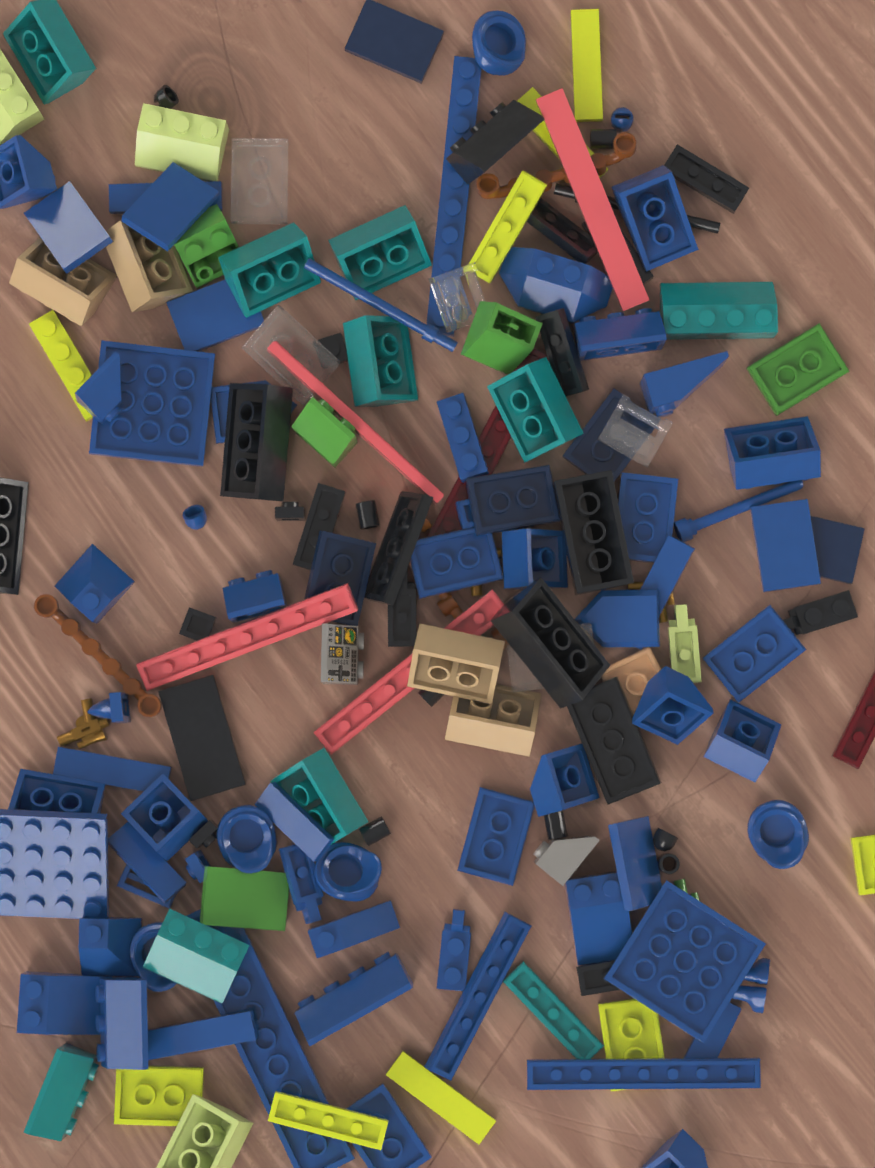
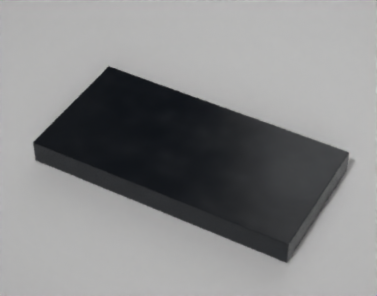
M400 492L368 578L365 599L394 605L433 497L422 493Z
M214 675L158 691L190 801L246 785Z
M618 677L595 685L582 701L567 706L607 805L662 783L639 727L632 724L633 713Z

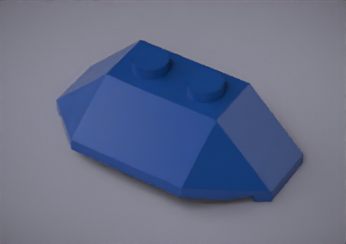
M512 247L499 272L500 277L518 307L540 314L564 308L569 323H574L582 317H587L606 308L613 288L608 275L596 268L534 248Z

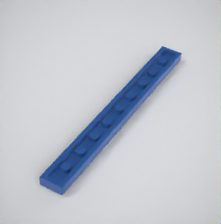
M454 56L427 314V325L431 323L439 328V332L454 337L470 183L466 184L446 158L453 152L450 147L461 137L467 140L473 135L470 129L476 125L482 69L475 58Z

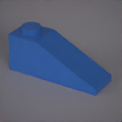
M390 900L310 928L308 934L316 957L320 958L400 928Z

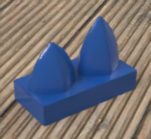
M123 692L109 693V698L93 705L88 710V714L111 719L114 723H130L128 694Z

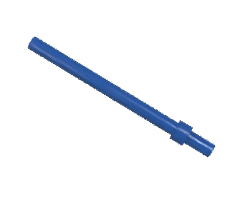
M310 258L304 266L306 270L423 335L422 339L429 343L435 342L451 352L454 351L458 342L439 332L438 327L431 323L427 325Z

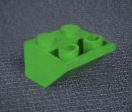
M217 204L209 207L174 244L196 288L224 275L218 257L239 248Z
M480 301L461 355L509 375L533 351L543 323L497 302Z
M312 397L291 427L297 435L336 468L358 443L355 427L345 418L339 421L335 417L334 409L325 400L321 399L318 402Z

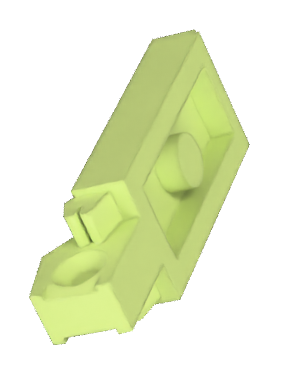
M687 604L674 605L675 620H668L671 669L688 676L693 683L702 682L697 625H695V618L688 619Z

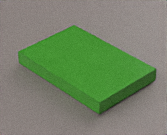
M820 323L746 368L776 416L849 372V369Z
M205 866L200 923L209 926L285 931L289 893L286 874L271 871L243 873L234 868Z

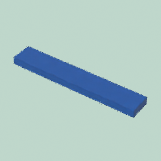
M504 912L424 1066L427 1070L450 1081L452 1080L531 928L530 924Z

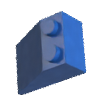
M662 165L611 187L621 216L645 271L699 250L671 170Z
M728 351L644 374L640 387L648 414H656L657 418L673 414V410L723 367L729 358Z
M617 871L568 879L565 883L578 966L616 960L632 935L629 911L624 910Z
M29 971L20 975L17 1033L100 1035V1032L96 1030V1016L100 1015V1003L96 1002L95 988L96 985H100L99 978H111L113 976Z

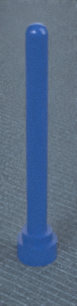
M802 480L787 482L693 521L691 518L688 520L682 518L674 522L677 537L682 542L693 539L698 530L746 512L751 507L761 506L803 488L804 483Z

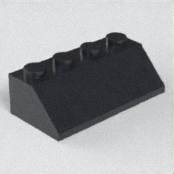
M230 383L220 496L284 502L293 388L270 384Z
M612 470L554 481L553 484L561 519L560 523L575 595L634 583Z
M1 477L0 594L18 595L29 482Z
M541 577L505 603L491 619L493 625L560 709L582 701L610 666Z

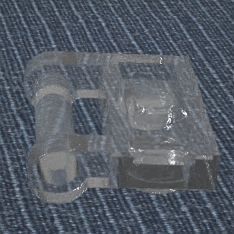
M476 262L429 278L447 333L471 325L475 313L472 314L460 276L465 275L476 309L480 301H486L476 274L478 270Z
M623 394L598 440L648 468L673 422L668 419L662 420L630 402L631 398ZM625 411L659 431L653 437L621 419V415Z

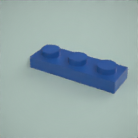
M460 393L437 401L462 483L467 478L489 474L465 394Z

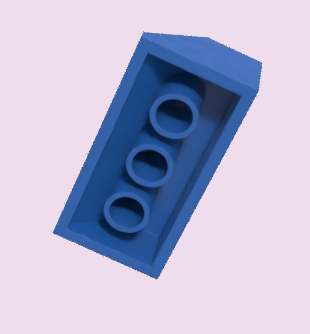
M386 952L373 960L376 965L365 970L362 966L349 973L350 980L340 985L337 980L323 988L325 994L315 999L311 995L298 1002L300 1008L294 1013L309 1046L413 988V981L397 953L391 956L389 952Z

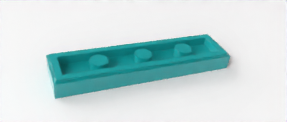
M524 961L503 980V983L576 1059H591L604 1047L599 1039Z

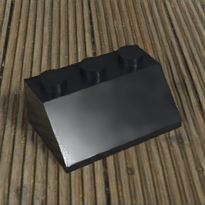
M516 100L511 101L508 105L501 102L490 112L493 117L487 123L482 119L470 129L473 134L470 138L465 140L461 137L450 147L453 152L446 160L468 185L485 173L545 119L542 115Z

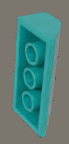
M773 282L660 283V315L667 340L774 338L778 333V306Z

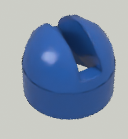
M624 107L617 108L611 116L612 127L620 132L630 129L634 120L632 112ZM616 115L629 116V119H625V118H616V119H615V117H616Z
M201 505L190 506L182 514L186 525L194 530L203 528L207 522L206 512Z

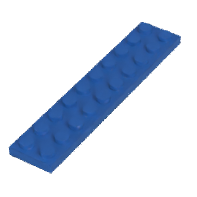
M201 909L187 915V917L200 922ZM209 926L249 945L223 1003L214 1002L220 1015L253 1009L259 1038L253 1041L237 1043L235 1046L268 1115L270 1114L275 1091L329 1104L245 928ZM273 1123L294 1168H338L355 1159L346 1141Z

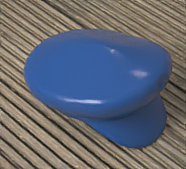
M488 11L480 16L474 25L472 33L473 51L478 65L485 72L492 75L505 76L513 73L521 66L525 59L526 37L522 25L513 15L504 11Z
M772 800L760 804L750 815L747 826L748 836L755 852L760 858L777 869L791 868L800 862L809 843V832L806 821L797 807L783 800Z
M252 805L238 806L227 811L218 824V846L223 858L230 866L243 873H256L268 866L276 851L277 838L274 824L265 811Z
M340 842L330 845L319 861H316L314 873L319 887L326 894L336 899L357 902L369 898L377 889L382 864L378 856L356 844Z
M163 922L151 923L140 928L134 935L130 945L131 962L139 978L147 980V988L155 992L167 991L177 984L142 968Z

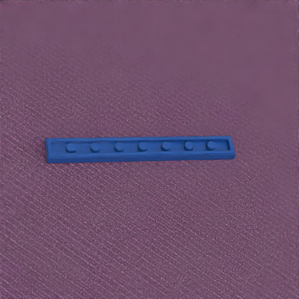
M760 1058L527 1059V1090L761 1088Z

